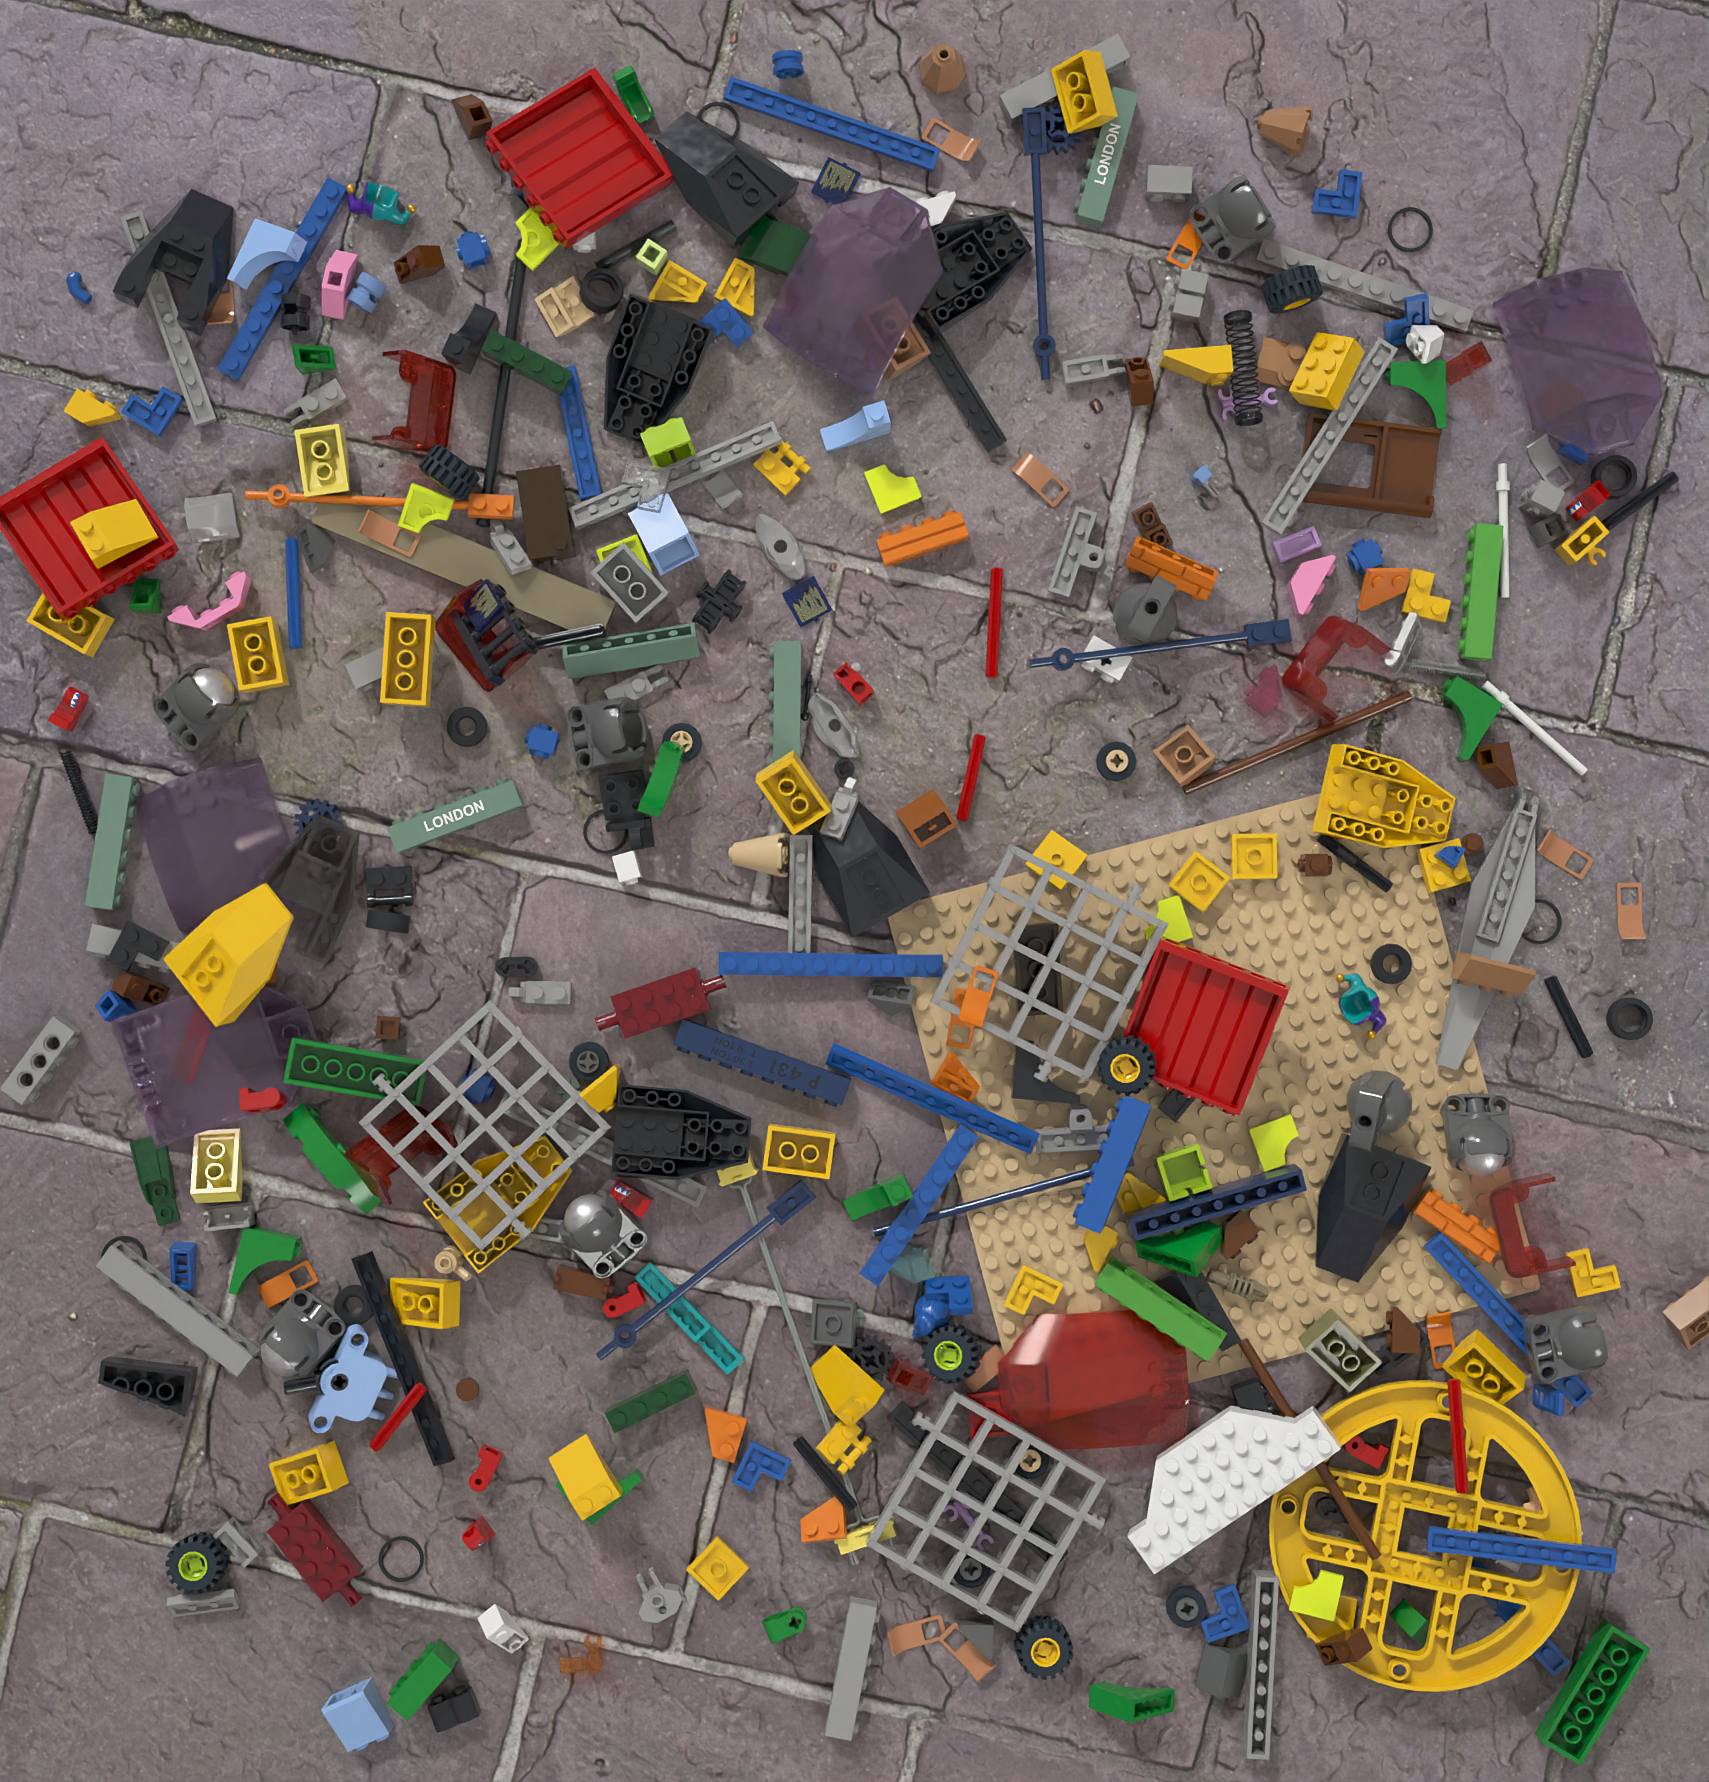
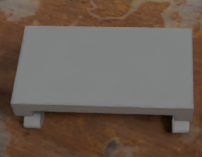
M253 1202L208 1206V1209L203 1213L204 1216H207L204 1232L250 1227L255 1224Z
M234 1517L213 1535L215 1539L218 1537L239 1559L243 1568L264 1549Z

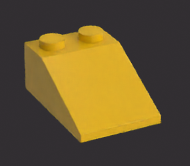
M1231 345L1164 350L1158 360V366L1204 384L1211 383V386L1224 385V382L1228 381L1233 373Z
M136 499L91 511L70 522L97 569L158 538Z
M390 1278V1296L401 1324L436 1329L459 1326L461 1281L431 1278Z
M836 1345L832 1346L810 1367L813 1377L832 1412L849 1428L875 1406L884 1392V1389Z
M587 1433L548 1458L569 1501L582 1521L620 1497L623 1492L621 1485Z
M335 1440L269 1464L277 1491L288 1505L332 1492L349 1483Z

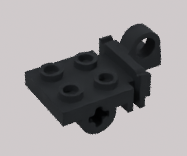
M643 769L599 775L598 779L605 821L611 820L605 826L606 832L628 829L631 850L655 847L651 817H645V815L649 814L637 811L647 788Z

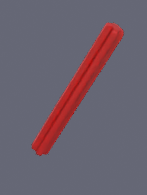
M997 567L991 569L985 672V676L988 678H996L998 676L1003 569Z
M1449 1379L1447 1385L1455 1491L1464 1494L1468 1493L1461 1383L1459 1379Z

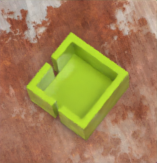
M682 417L669 419L665 424L658 427H649L645 432L640 433L655 471L673 464L669 453L672 449L677 461L696 454Z
M1196 1142L1153 1156L1167 1200L1173 1201L1189 1196L1186 1188H1189L1193 1194L1213 1188L1207 1168L1204 1166L1199 1167L1198 1165H1205L1200 1145Z

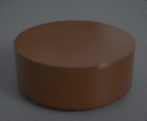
M464 1378L456 1386V1394L463 1401H471L479 1393V1384L473 1378Z

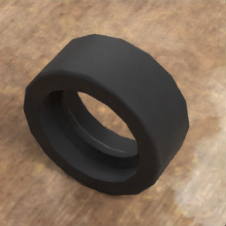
M595 268L585 275L580 285L579 295L586 308L594 313L605 314L617 308L623 297L624 287L619 276L610 269ZM595 280H601L610 284L614 290L612 300L603 302L595 299L589 292L590 283Z
M1620 455L1608 456L1598 462L1592 470L1590 477L1591 485L1597 479L1604 485L1601 474L1608 465L1615 464L1624 470L1626 483L1621 489L1610 490L1605 486L1611 493L1607 498L1609 500L1619 499L1629 493L1636 485L1637 470L1633 462L1627 457Z
M368 910L366 927L408 933L411 916Z
M1620 998L1608 1008L1606 1022L1610 1032L1616 1037L1625 1040H1638L1646 1036L1651 1030L1653 1014L1649 1006L1642 1000ZM1625 1006H1634L1642 1014L1641 1026L1633 1032L1623 1031L1617 1024L1618 1012Z

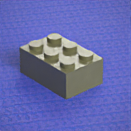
M1331 1308L1298 1337L1304 1350L1348 1392L1352 1391L1382 1363L1376 1351Z

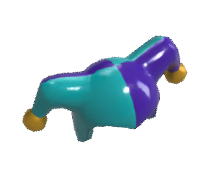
M366 182L363 195L359 200L356 199L354 194L356 191L355 186L349 184L346 187L348 207L353 214H366L373 220H387L401 226L405 225L410 216L417 211L415 205L409 204L406 211L403 213L399 212L397 209L399 192L387 186Z
M1357 973L1337 974L1335 979L1338 983L1346 981L1351 985V989L1339 997L1338 1002L1341 1013L1353 1025H1360L1369 1020L1372 1021V1030H1369L1366 1036L1368 1039L1373 1040L1376 1038V1033L1380 1031L1387 1021L1385 1015L1379 1009L1380 1000L1377 993L1367 987L1361 976Z

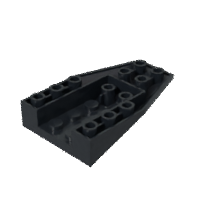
M687 111L655 138V142L685 201L732 249L749 236L751 228L776 205L782 207L796 194L799 185L797 180L747 143Z
M1008 212L942 224L890 254L883 267L933 340L989 302L1033 248Z
M629 294L606 357L604 430L645 446L640 433L645 432L649 427H658L664 424L690 392L717 328L640 295Z
M835 794L828 798L831 804ZM859 801L842 841L820 833L827 814L809 825L819 880L852 938L930 894L897 835Z
M619 1084L611 1177L680 1180L746 1164L749 1157L752 1118L688 1090Z
M1341 1133L1318 1194L1315 1266L1358 1283L1403 1228L1432 1167L1376 1145L1372 1152L1349 1146L1350 1135Z

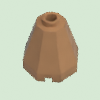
M948 44L930 48L919 62L922 85L936 95L947 91L949 93L955 92L966 76L963 56Z
M1300 106L1267 110L1258 119L1257 129H1260V136L1291 156L1300 157L1310 133L1311 127L1307 121H1312L1313 108Z

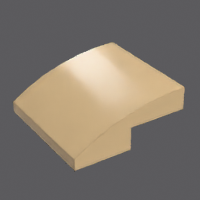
M572 276L556 288L551 287L535 298L538 307L556 338L573 331L598 316L597 313L592 312L582 303L579 295L581 284L575 276Z

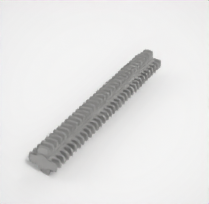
M1408 658L1402 667L1403 670L1409 668L1408 671L1410 669L1413 671L1414 669V672L1416 670L1417 672L1423 670L1422 673L1428 671V674L1431 671V674L1436 672V675L1438 673L1439 675L1445 673L1444 676L1446 674L1449 676L1450 674V677L1458 675V677L1461 676L1462 678L1464 676L1466 679L1468 677L1471 679L1472 677V680L1474 678L1475 680L1480 678V681L1485 679L1484 668H1471L1470 666L1468 668V666H1457L1456 664L1451 665L1448 663L1446 665V663L1413 660L1412 658Z

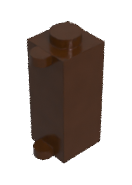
M560 1264L557 1267L553 1289L606 1301L608 1295L613 1294L615 1282L611 1281L613 1275L601 1279L596 1277L593 1271Z

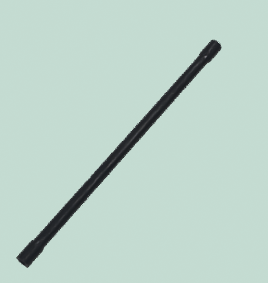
M519 239L517 242L516 253L521 247L522 239ZM516 256L505 337L516 341L526 265ZM503 365L500 366L482 494H493L511 375V369ZM477 518L476 525L489 527L490 519Z

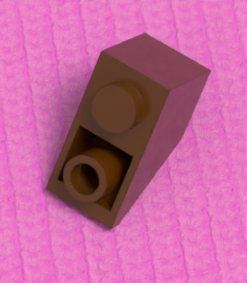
M473 94L451 99V103L468 140L486 136V132L491 130L493 120L484 101Z
M418 245L393 262L399 284L433 276L445 268L442 252L438 245Z
M1142 357L1125 359L1127 390L1131 406L1153 405L1154 380L1148 359Z
M1509 741L1475 749L1479 770L1496 789L1518 785Z
M121 968L111 987L112 990L122 997L158 1008L162 1007L170 989L145 976Z
M1243 1210L1233 1212L1222 1222L1223 1243L1221 1244V1255L1226 1260L1236 1258L1242 1251L1241 1247L1246 1243L1251 1244L1258 1237L1257 1233L1260 1229Z
M1390 1306V1311H1386V1324L1390 1325V1333L1386 1334L1385 1338L1386 1347H1389V1352L1420 1354V1330L1398 1307Z
M1363 1628L1346 1630L1315 1644L1325 1666L1357 1662L1373 1649Z

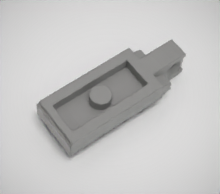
M499 519L490 520V543L509 574L513 575L531 569L532 564L509 528H504Z
M848 777L844 788L839 787L831 804V812L827 814L820 830L821 834L843 840L858 803L857 798L859 794L855 792L858 787L856 779Z
M521 982V987H509L508 996H520V1002L571 1004L572 982Z

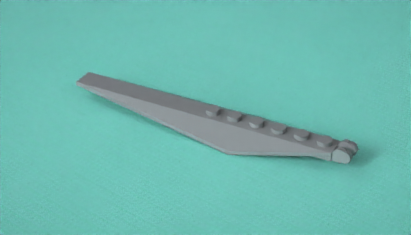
M1519 793L1515 802V808H1513L1470 888L1458 948L1459 952L1509 963L1535 908V821L1540 800L1538 797L1534 796L1530 800L1528 811H1525L1523 808L1526 801V793ZM1453 978L1436 1064L1458 1071L1496 989L1493 988L1492 992L1478 989L1479 984L1471 983L1470 987L1457 984L1458 979Z

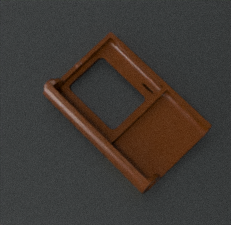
M1309 413L1302 458L1329 415ZM1354 418L1340 441L1374 446L1369 487L1358 488L1314 482L1302 502L1431 518L1434 509L1432 490L1442 429Z

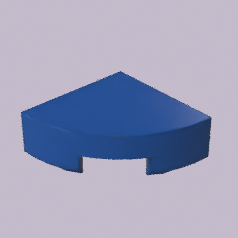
M1448 846L1437 851L1434 856L1452 869L1456 867L1466 849L1460 846Z

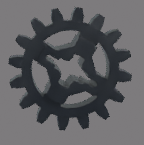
M866 1334L863 1341L858 1337V1344L855 1345V1348H851L853 1351L846 1352V1355L851 1357L853 1362H855V1355L861 1359L859 1367L864 1372L869 1370L877 1371L876 1373L868 1374L874 1381L878 1378L882 1382L883 1374L890 1375L887 1368H893L894 1363L889 1361L894 1358V1354H888L891 1346H884L886 1342L884 1338L880 1342L877 1341V1335H874L873 1339H869L868 1334ZM866 1345H874L872 1348H863ZM881 1352H883L885 1356L884 1364L882 1363V1361L879 1360V1355L881 1354ZM873 1355L874 1363L871 1361L866 1363L865 1356L871 1357Z

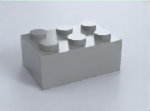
M625 542L618 546L590 572L635 623H638L670 594L666 587Z

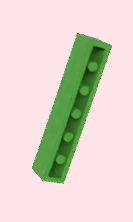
M1476 523L1467 533V542H1470L1469 551L1465 555V564L1468 567L1467 573L1463 577V586L1466 589L1465 595L1461 599V609H1464L1463 617L1459 621V631H1462L1461 640L1459 639L1457 643V653H1460L1459 659L1476 661L1492 659L1503 525Z
M1114 1256L1107 1262L1094 1283L1101 1292L1116 1298L1120 1305L1135 1311L1139 1318L1154 1324L1157 1330L1173 1337L1176 1343L1186 1346L1200 1359H1205L1209 1362L1227 1334Z

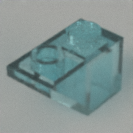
M921 1247L910 1249L907 1255H899L889 1270L913 1284L935 1277L927 1248L922 1250Z

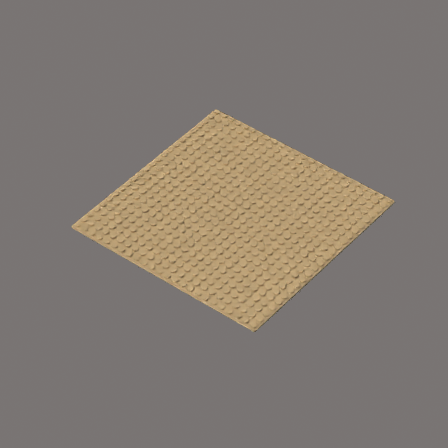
M1320 794L1088 855L1087 859L1074 874L1075 877L1123 901H1126L1128 897L1126 894L1128 891H1131L1132 887L1130 886L1132 883L1144 888L1143 893L1139 894V901L1136 900L1134 906L1156 917L1158 912L1157 902L1178 895L1167 885L1195 850L1231 878V834H1277V879H1230L1204 913H1201L1180 896L1193 938L1180 941L1179 943L1291 987L1240 1116L1237 1114L1231 1116L1224 1113L1222 1108L1215 1105L1214 1107L1206 1106L1201 1103L1200 1099L1196 1098L1175 1123L1157 1108L1171 1090L1164 1089L1159 1086V1082L1151 1080L1146 1089H1142L1136 1095L1131 1093L1129 1096L1152 1105V1108L1132 1156L1135 1166L1127 1168V1171L1159 1192L1166 1199L1153 1156L1196 1142L1200 1145L1205 1165H1198L1199 1167L1204 1166L1207 1168L1213 1187L1257 1175L1264 1171L1248 1129L1288 1114L1292 1115L1299 1136L1292 1139L1286 1147L1284 1155L1286 1164L1277 1168L1291 1164L1301 1168L1307 1191L1243 1209L1245 1214L1260 1229L1256 1240L1251 1244L1246 1243L1241 1247V1253L1234 1259L1229 1258L1226 1260L1221 1255L1220 1246L1202 1270L1205 1278L1210 1268H1214L1224 1273L1234 1272L1237 1275L1248 1277L1269 1288L1268 1297L1264 1301L1227 1292L1224 1287L1208 1282L1240 1339L1248 1338L1263 1363L1306 1352L1298 1337L1330 1308L1360 1337L1390 1330V1325L1386 1324V1311H1390V1306L1398 1307L1412 1323L1424 1321L1428 1315L1450 1311L1454 1313L1479 1306L1423 1247L1438 1230L1412 1212H1410L1401 1231L1358 1283L1315 1266L1318 1194L1341 1133L1350 1135L1352 1121L1346 1107L1347 1092L1354 1080L1370 1071H1388L1398 1076L1405 1083L1403 1091L1409 1089L1412 1096V1112L1406 1124L1396 1132L1382 1135L1375 1145L1431 1166L1432 1168L1419 1195L1424 1189L1429 1191L1432 1189L1437 1190L1444 1195L1442 1200L1448 1204L1452 1201L1462 1207L1461 1213L1468 1217L1471 1214L1482 1221L1480 1223L1481 1227L1486 1230L1490 1227L1500 1234L1498 1238L1503 1241V1244L1498 1252H1496L1492 1261L1487 1264L1446 1235L1444 1236L1504 1299L1537 1291L1540 1288L1508 1165L1501 1167L1492 1175L1476 1177L1458 1170L1456 1167H1451L1447 1160L1444 1124L1440 1114L1441 1106L1451 1095L1488 1094L1474 1039H1472L1458 1071L1436 1064L1453 979L1451 973L1454 965L1434 892H1427L1416 850L1422 848L1421 844L1380 848L1350 840L1335 839L1393 883L1392 888L1386 893L1317 842L1316 839L1320 834L1312 832ZM1300 855H1330L1333 863L1331 875L1326 877H1301V872H1298V859H1300ZM1027 871L1002 878L999 886L1028 900L1040 876L1033 871ZM987 882L918 900L888 917L897 954L943 955L944 974L948 959L952 958L987 889ZM1068 882L1064 889L1059 891L1047 883L1037 905L1066 919L1081 888ZM995 892L980 923L1009 938L1012 933L1011 925H1016L1024 907ZM1089 893L1074 924L1103 938L1119 907ZM1032 912L1027 924L1050 923L1053 921ZM1127 912L1112 943L1141 956L1147 945L1143 929L1149 927L1151 923ZM1058 924V932L1060 931V929H1061V927H1062V926L1059 925V924ZM976 930L961 961L972 967L979 965L993 970L1005 945ZM1070 931L1060 950V964L1084 975L1099 944ZM1397 944L1408 951L1412 959V969L1405 980L1397 984H1387L1379 981L1374 976L1370 963L1373 953L1380 946ZM1108 950L1093 980L1122 994L1136 963ZM1012 952L998 980L1015 988ZM1394 955L1385 957L1383 960L1384 969L1389 973L1398 970L1400 966L1399 959ZM956 968L942 999L953 1004L955 988L967 990L972 975ZM1145 969L1107 1044L1114 1038L1118 1039L1119 1036L1124 1035L1148 972L1147 969ZM1061 973L1063 1012L1065 1013L1080 982ZM1357 973L1361 976L1366 986L1377 993L1380 1000L1379 1009L1385 1015L1387 1021L1380 1031L1376 1033V1038L1373 1040L1368 1039L1366 1036L1367 1032L1372 1030V1021L1369 1020L1360 1025H1353L1341 1013L1338 1002L1339 997L1350 990L1351 985L1346 981L1338 983L1335 979L1337 974ZM904 977L905 985L916 987L911 1007L931 1080L949 1051H951L980 1085L979 1091L971 1103L1035 1131V1129L1068 1127V1109L1070 1106L1086 1105L1092 1115V1126L1109 1125L1111 1119L1116 1120L1118 1112L1115 1111L1119 1098L1124 1099L1125 1093L1117 1095L1115 1090L1109 1091L1107 1089L1108 1085H1103L1101 1082L1102 1077L1098 1076L1097 1071L1099 1067L1097 1065L1088 1081L1055 1064L1051 1067V1074L1047 1075L1057 1087L1079 1094V1104L1011 1098L1015 1044L983 1028L974 1026L970 1049L947 1046L946 1041L951 1012L930 1002L942 977ZM975 977L972 987L983 990L986 982ZM994 987L984 1020L1009 1031L1017 1015L1016 998ZM1089 987L1074 1018L1102 1032L1117 1001ZM1051 1015L1027 1016L1017 1036L1024 1040L1034 1041V1045H1038L1046 1050L1061 1020ZM953 1025L950 1041L967 1044L970 1028ZM1069 1025L1055 1055L1083 1069L1098 1039ZM1039 1057V1058H1040L1041 1065H1042V1063H1043V1061H1044L1045 1059ZM1448 1105L1451 1111L1457 1112L1454 1106ZM940 1115L948 1142L960 1123ZM1078 1115L1077 1119L1082 1118L1083 1115ZM963 1125L979 1136V1138L955 1173L963 1203L1087 1169L1093 1166L1092 1162L1100 1160L1101 1154L1098 1153L1099 1150L1037 1153L1035 1144L1030 1155ZM1091 1177L966 1212L1003 1353L1010 1360L1007 1368L1024 1426H1031L1252 1367L1238 1343L1223 1352L1218 1348L1209 1362L1198 1358L1192 1350L1186 1346L1179 1345L1173 1337L1167 1333L1160 1332L1154 1324L1139 1318L1135 1311L1120 1305L1116 1298L1099 1290L1098 1286L1094 1283L1103 1269H1100L1099 1273L1093 1270L1082 1239L1087 1228L1075 1224L1076 1218L1073 1217L1077 1204H1082L1085 1197L1081 1196L1085 1184L1087 1182L1091 1183ZM1186 1188V1190L1188 1191V1193H1189V1194H1192V1193L1190 1192L1189 1188ZM1115 1199L1106 1225L1119 1232L1117 1235L1119 1241L1114 1249H1110L1107 1256L1109 1260L1112 1256L1116 1257L1156 1284L1154 1282L1156 1279L1173 1269L1138 1257L1135 1241L1128 1233L1123 1211ZM1232 1213L1205 1221L1221 1226L1222 1232V1222ZM1197 1223L1185 1226L1184 1232L1194 1227ZM1022 1264L1064 1284L1055 1304L1034 1295L1025 1315L1003 1305Z

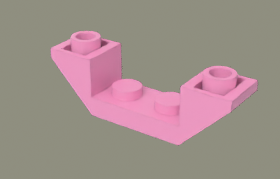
M238 571L229 577L230 580L225 582L234 598H227L219 603L220 606L213 611L212 609L204 611L200 614L201 618L199 619L193 608L187 605L176 607L167 618L176 624L207 631L244 609L252 578L245 571Z

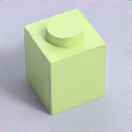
M647 239L637 254L636 259L638 265L657 276L669 257L667 250Z

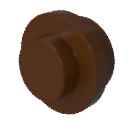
M1470 833L1462 838L1461 846L1466 849L1465 854L1473 856L1482 851L1484 842L1478 834Z

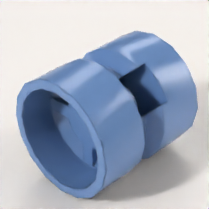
M361 272L355 282L357 288L351 289L346 300L371 315L377 306L376 299H380L383 296L387 287L373 276Z

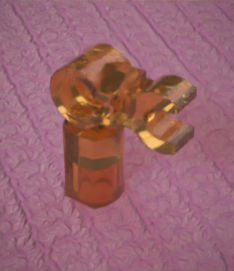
M601 1635L597 1636L596 1644H591L589 1636H586L584 1642L589 1650L586 1653V1659L583 1657L560 1658V1673H582L584 1670L591 1674L598 1673L603 1666L602 1652L599 1651L602 1643Z

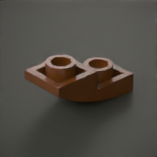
M1152 502L1131 512L1144 539L1164 548L1173 544L1165 524L1161 522Z

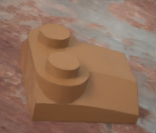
M1264 337L1256 365L1258 368L1254 370V372L1258 373L1255 379L1259 380L1258 383L1289 391L1308 348H1305L1300 343H1287Z
M1186 725L1183 730L1159 748L1153 750L1154 755L1172 776L1173 781L1179 784L1180 787L1189 784L1209 769L1216 761L1214 754L1189 725Z

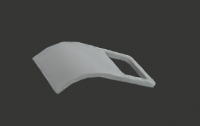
M1547 433L1527 446L1529 459L1545 482L1551 484L1546 475L1555 468L1560 467L1568 478V482L1560 486L1559 489L1564 490L1574 483L1573 478L1552 449Z
M721 469L709 481L706 482L703 477L700 480L717 503L724 509L743 494L734 485L725 471Z

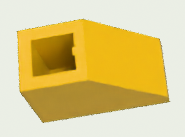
M77 388L64 409L65 413L88 427L117 421L122 417V415L116 412V406L106 400L104 404L97 400L99 396L88 389L83 392Z
M1106 1224L1101 1234L1086 1229L1082 1237L1091 1266L1097 1273H1099L1100 1269H1104L1109 1261L1107 1255L1110 1249H1114L1119 1241L1117 1236L1119 1232Z

